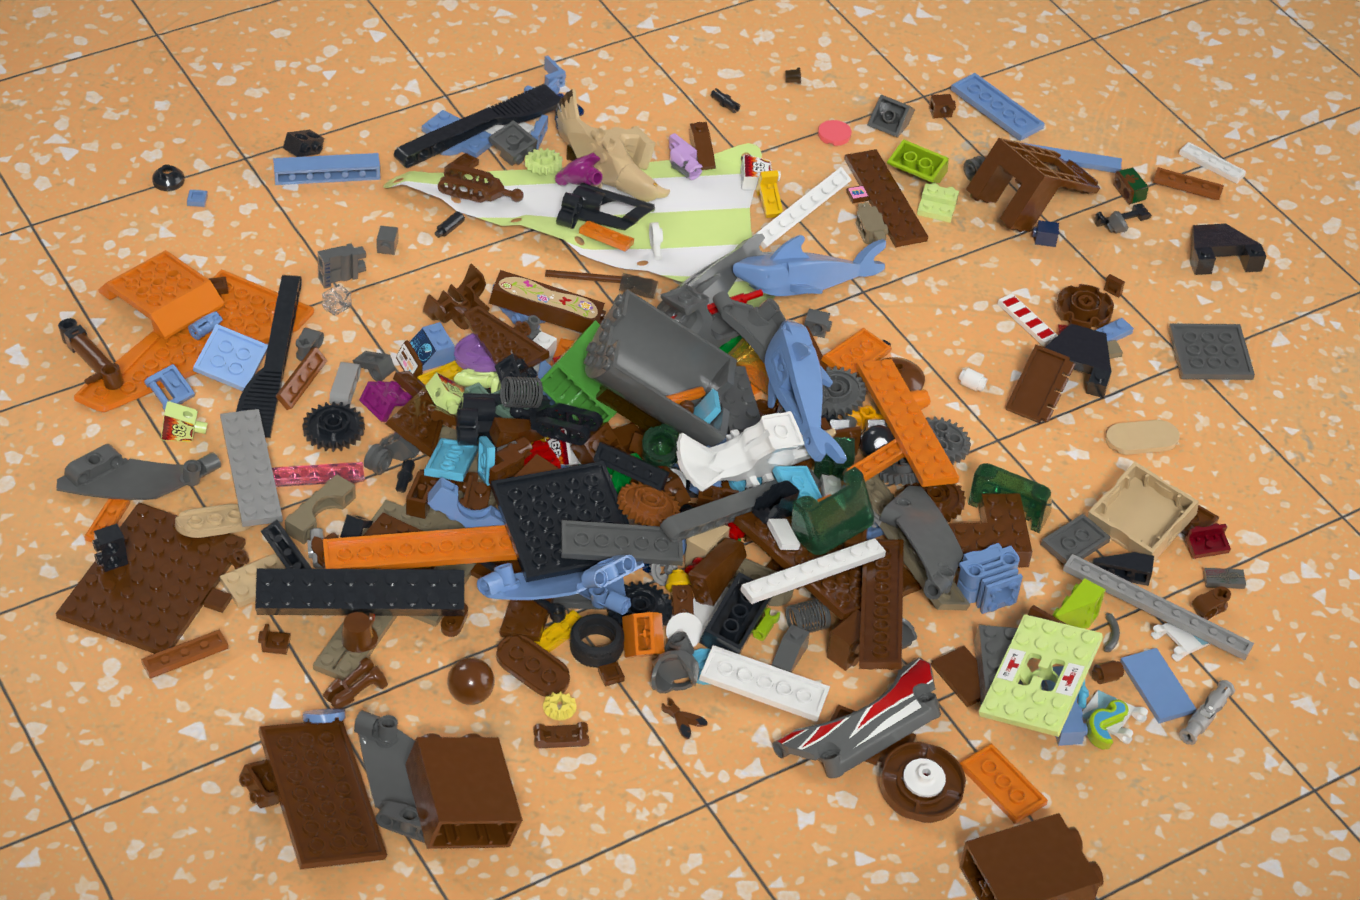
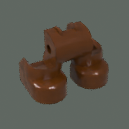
M471 263L463 282L458 288L451 284L448 294L443 290L438 301L430 294L427 296L423 312L433 321L439 319L441 322L446 323L452 319L459 328L468 329L469 326L464 320V312L477 305L487 312L490 310L479 299L486 286L484 275Z

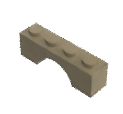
M339 475L328 480L319 491L314 492L312 497L302 503L294 513L287 516L285 529L288 535L305 544L307 540H310V530L317 528L315 517L326 509L336 508L343 510L356 499L355 485Z

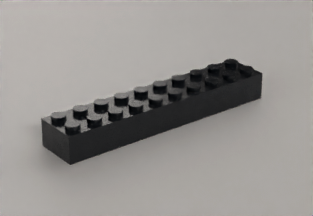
M257 568L255 610L257 615L347 616L350 613L362 612L369 616V613H374L375 616H464L465 570Z

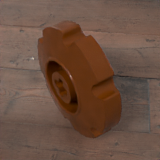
M1079 284V287H1074L1071 285L1059 293L1056 312L1063 321H1069L1070 324L1089 329L1091 327L1099 329L1111 321L1114 303L1107 293H1101L1100 289L1095 286Z

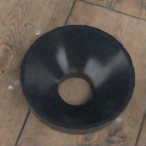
M169 164L158 168L152 175L154 187L161 191L177 190L183 186L185 181L183 172Z

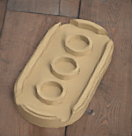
M1149 420L1114 424L1107 430L1105 440L1112 450H1118L1120 454L1131 455L1172 450L1178 444L1180 434L1178 429L1167 421Z
M238 504L189 509L179 513V517L175 519L176 530L182 535L193 538L241 532L252 527H242Z

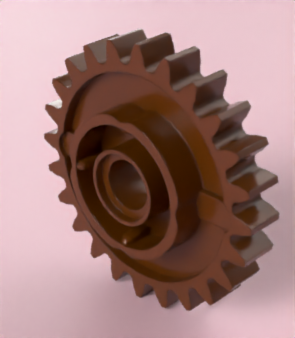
M917 482L913 483L912 485L907 484V486H905V489L908 486H921V484ZM946 484L922 487L938 507L946 521L950 522L951 518L957 519V515H961L966 500L964 496L965 491L961 490V485Z

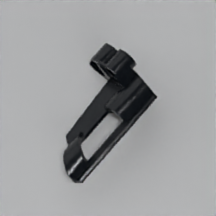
M581 183L572 194L565 192L556 224L574 229L577 221L582 220L627 230L642 217L655 211V205ZM614 201L636 207L622 218L600 211V207L603 204Z
M463 393L456 413L458 445L478 446V434L490 432L496 406L502 404L500 394ZM543 395L539 407L549 404L551 400L546 395ZM523 416L520 418L529 420V418Z

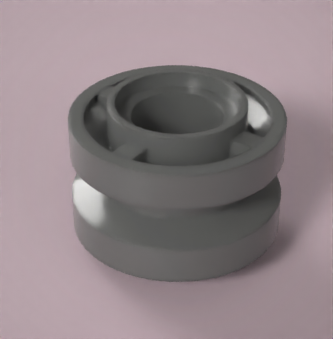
M976 156L964 162V172L970 181L985 160L982 156Z
M374 444L364 458V467L373 470L378 475L383 474L391 464L393 452L380 444Z

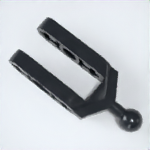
M562 403L547 404L532 409V411L523 407H510L509 410L513 418L519 419L522 416L529 418L531 429L536 430L541 436L581 446L590 439V431H597L603 424V418L599 413ZM572 414L576 415L579 421L573 419ZM560 427L564 428L567 434L563 433Z

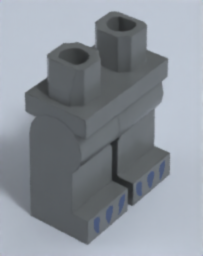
M349 243L346 246L317 251L318 279L324 289L331 287V283L348 281L351 278L353 280L358 279V273L366 271V265L362 259L366 258V251L363 246L354 248L352 243Z

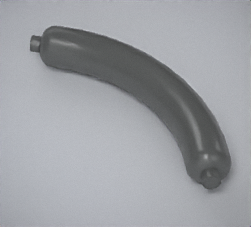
M1106 613V620L1110 624L1112 635L1110 641L1105 645L1104 651L1111 652L1119 641L1120 629L1115 617L1111 613Z

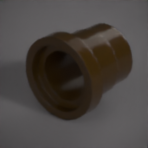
M800 67L793 70H785L786 83L798 82V84H801Z

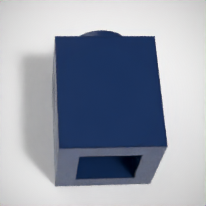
M1038 220L1037 227L1033 228L1032 237H1035V245L1056 247L1059 223Z

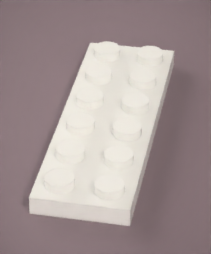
M714 645L699 678L700 681L815 722L818 721L830 686Z

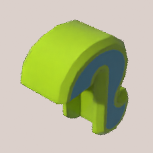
M1119 699L1112 700L1106 708L1096 709L1087 719V737L1095 747L1105 750L1109 749L1113 744V740L1106 728L1122 722L1124 717L1128 715L1129 708L1124 701Z

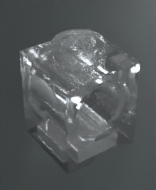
M341 284L322 293V306L333 316L352 307L351 293Z

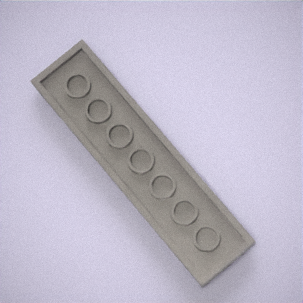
M259 409L220 414L242 527L269 524L275 520L283 522Z

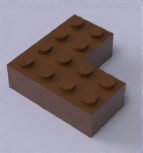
M1020 493L982 494L978 509L981 523H949L962 549L963 557L966 553L982 551L991 545L999 543L1002 548L1013 547L1020 558L1018 568L1029 567L1033 551Z

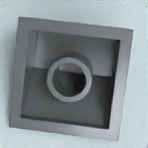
M881 94L868 122V126L899 137L909 125L915 109Z

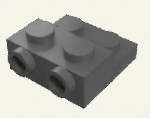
M514 120L489 136V142L500 151V156L511 166L521 164L524 161L525 155L536 149L538 141Z

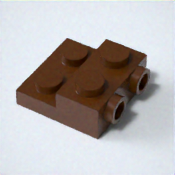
M267 759L245 764L239 775V782L242 787H247L250 792L251 802L253 804L257 803L260 809L277 805L279 799Z

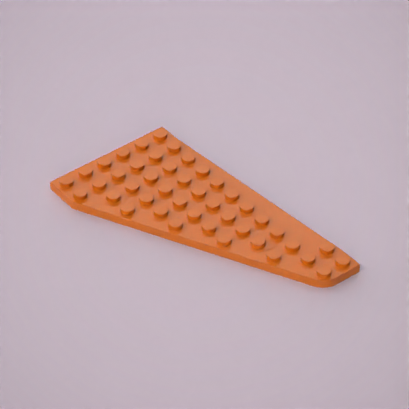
M221 269L213 278L226 277L228 294L220 295L225 306L216 311L223 319L219 325L262 343H269L278 292ZM298 302L293 332L298 331L314 314L313 307ZM188 327L167 339H163L152 331L115 362L120 367L124 381L120 388L109 390L105 388L103 380L100 379L94 383L85 384L74 395V400L94 410L107 412L152 393L153 391L145 385L144 381L172 364L176 366L184 379L195 375L197 372L193 371V367L212 331L199 340L191 336ZM160 380L156 382L160 389L165 387Z

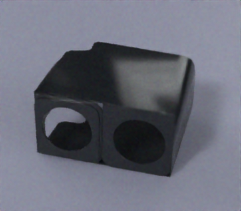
M788 480L773 484L762 496L756 498L752 513L765 524H767L768 519L789 517L793 513L800 491Z

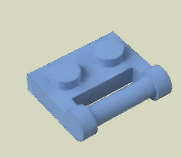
M174 364L155 373L144 381L145 385L151 388L162 403L164 411L167 401L180 405L195 395ZM160 380L172 396V400L169 401L157 385V381Z

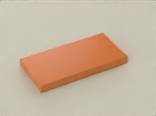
M862 328L823 355L821 361L832 369L834 366L837 367V370H840L841 367H844V371L851 369V374L857 373L858 376L857 362L881 360L891 352L892 347L865 328Z
M992 743L960 762L963 771L1014 824L1047 805L1048 800Z

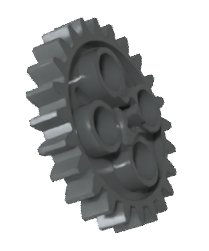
M934 416L933 420L927 417L926 420L952 465H954L955 461L960 463L961 459L965 460L970 450L971 438L967 437L968 432H963L964 427L958 428L957 422L951 424V419L946 422L943 417L940 420L936 416Z

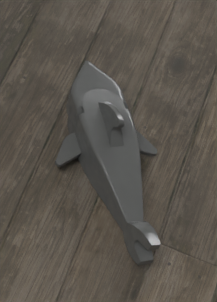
M757 234L744 240L733 251L693 274L678 287L684 285L691 286L698 293H703L709 297L708 304L714 303L712 300L714 295L721 291L728 293L737 279L733 273V265L747 257L771 254L774 251L762 252L759 246L765 237L763 234ZM663 300L657 306V309L670 317L679 313L665 304Z

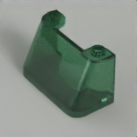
M983 463L978 466L974 473L968 505L977 508L982 494L1020 493L1024 512L1027 513L1025 519L1027 521L1030 520L1032 524L1030 530L1040 533L1051 513V490L1045 485L989 463Z
M856 467L851 468L844 474V482L848 486L818 502L811 496H803L793 501L792 530L798 541L812 554H825L873 525L875 516L864 475Z

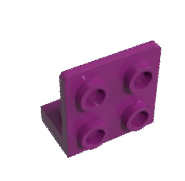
M368 381L359 401L381 422H387L394 406H404L412 399V396L405 392L395 381Z

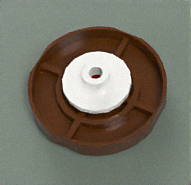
M910 742L895 748L887 756L879 784L885 801L896 813L902 817L919 822L933 823L948 818L958 809L963 799L966 778L960 763L947 750L924 742Z

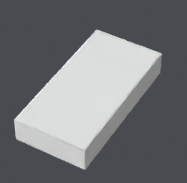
M768 519L767 526L780 550H798L800 543L787 519Z

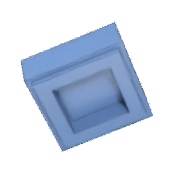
M189 190L187 206L205 207L208 197L207 191Z

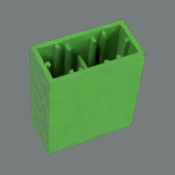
M595 320L540 380L543 391L556 403L595 411L602 416L603 423H605L617 412L596 400L601 384L586 375L584 364L588 353L586 348L593 340L600 326ZM572 414L573 419L579 421L578 417Z

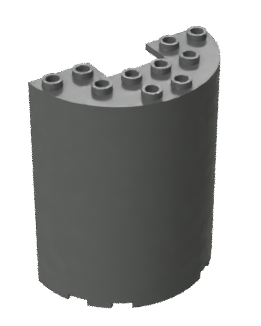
M628 289L622 295L618 294L614 300V305L602 320L593 340L586 348L588 352L584 360L586 375L679 434L684 433L693 440L710 447L722 442L727 436L729 410L722 408L716 418L708 424L666 396L701 386L706 392L705 396L712 389L716 390L721 404L722 395L734 384L737 360ZM705 396L699 399L691 400V402L694 404V408L702 401V399Z

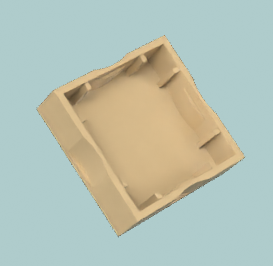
M1134 462L1118 479L1116 485L1105 493L1090 509L1088 518L1121 547L1129 552L1152 555L1155 562L1197 515L1199 501L1177 487L1167 484L1156 474Z

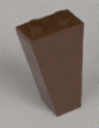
M725 538L689 572L688 577L696 602L714 607L747 556L742 541Z

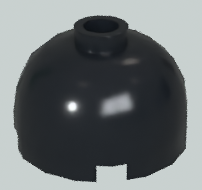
M874 425L862 433L860 450L864 457L869 456L895 439L890 428L883 425Z

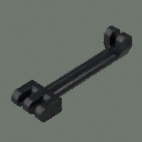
M1142 203L1133 205L1132 211L1122 213L1125 220L1138 217L1140 221L1150 219L1152 216ZM1102 212L1096 213L1095 225L1097 227L1107 225L1109 217L1103 216Z

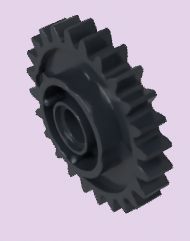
M335 401L332 402V405L325 402L323 407L318 404V409L311 408L312 413L307 412V417L303 418V436L306 437L307 442L311 441V446L317 445L318 450L324 447L325 451L331 448L332 452L336 448L340 451L343 450V447L350 449V444L356 445V440L360 441L361 436L364 435V417H361V412H356V407L350 409V404L343 406V403L340 402L339 405H336Z
M639 581L638 585H635L634 582H631V586L624 584L626 597L631 600L628 612L621 615L607 609L608 616L618 621L622 628L623 616L646 612L662 613L664 628L672 618L673 606H671L672 600H668L669 595L663 594L664 589L657 590V585L650 587L649 582L646 585H642V582Z

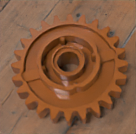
M634 482L631 485L626 484L625 487L621 488L617 497L618 509L623 510L622 514L628 515L627 519H634L635 524L639 522L642 526L660 527L665 519L680 513L679 502L674 501L675 496H669V491H659L646 484L643 485L641 482H638V485Z

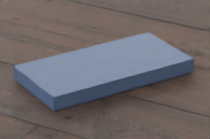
M1157 648L1121 658L1120 662L1159 724L1195 713L1196 707Z

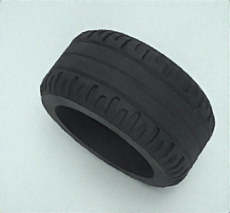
M590 614L580 618L573 625L570 632V650L573 657L581 664L598 668L599 666L616 662L622 655L624 631L614 618L602 614ZM598 634L608 637L612 643L604 647H592L585 644L582 639L589 635Z

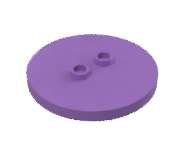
M474 333L464 337L456 344L454 358L457 365L461 368L473 369L477 372H496L495 364Z

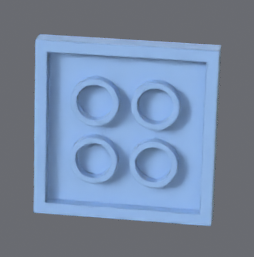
M216 324L193 367V371L243 391L247 383L257 372L267 352L268 345Z

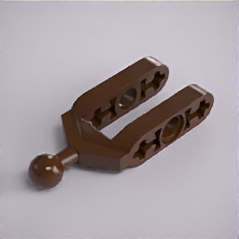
M454 163L446 166L444 177L440 179L437 185L438 190L443 194L480 203L484 201L491 202L502 196L510 197L514 202H520L524 198L522 190L504 189L505 187L500 179L494 177L490 172ZM465 174H470L473 177V179H467L465 177ZM464 186L468 191L463 192L459 187Z

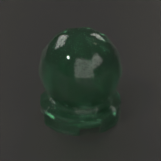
M665 424L653 428L650 427L645 432L642 440V456L644 460L655 466L671 468L678 461L676 453L678 451V431L672 426Z

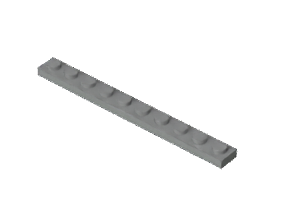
M1074 554L1071 555L1064 565L1063 571L1081 580L1085 578L1106 589L1105 592L1236 657L1246 660L1253 648V642Z

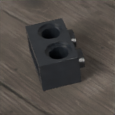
M310 129L287 132L283 149L296 157L320 154L325 138Z
M118 524L94 531L95 540H92V544L97 552L94 554L97 565H101L104 572L128 565L125 538Z

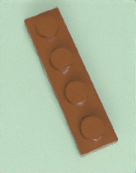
M1159 167L1153 183L1216 200L1220 199L1224 187L1222 184Z
M317 347L311 348L275 396L286 410L293 408L327 362V359Z
M219 629L142 658L141 661L151 679L228 649V643Z

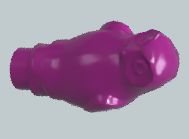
M590 153L575 159L557 172L555 182L564 186L569 183L576 185L581 183L587 185L600 184L603 175L594 167V164L600 158L595 153Z

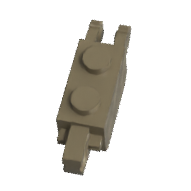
M868 202L859 203L855 225L863 242L871 244L881 239L886 240L888 227L884 224L882 214L878 212L877 207H871Z

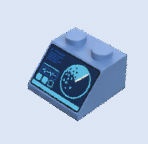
M440 322L422 327L410 340V344L423 364V371L448 364L455 360V346Z

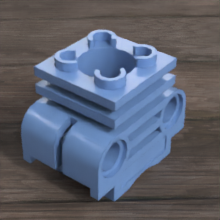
M999 543L991 545L982 551L964 554L963 562L959 563L961 569L957 586L969 603L977 602L976 606L981 608L980 612L982 614L993 612L1005 606H1011L1017 603L1023 578L1021 574H1018L1020 558L1012 546L1002 548Z

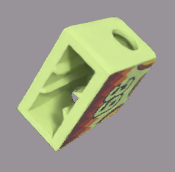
M436 372L425 387L435 405L448 411L450 414L456 415L465 387Z
M167 401L161 440L191 442L193 441L194 432L206 434L208 423L196 421L198 413L196 409Z

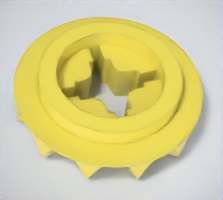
M562 691L559 694L552 692L550 696H546L543 703L544 713L554 720L569 719L575 714L577 707L575 698H572L569 693L563 694ZM558 702H562L560 710L557 707Z

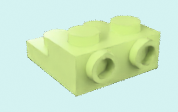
M926 183L917 215L951 223L959 191L953 187L945 188L940 187L936 183Z

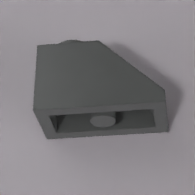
M396 432L382 438L379 443L384 448L393 452V459L405 461L409 458L413 459L420 452L417 447L406 441Z
M791 624L782 638L772 666L792 673L808 648L810 632Z

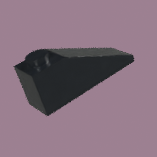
M1131 552L1094 558L1092 564L1131 583L1149 586L1154 556Z

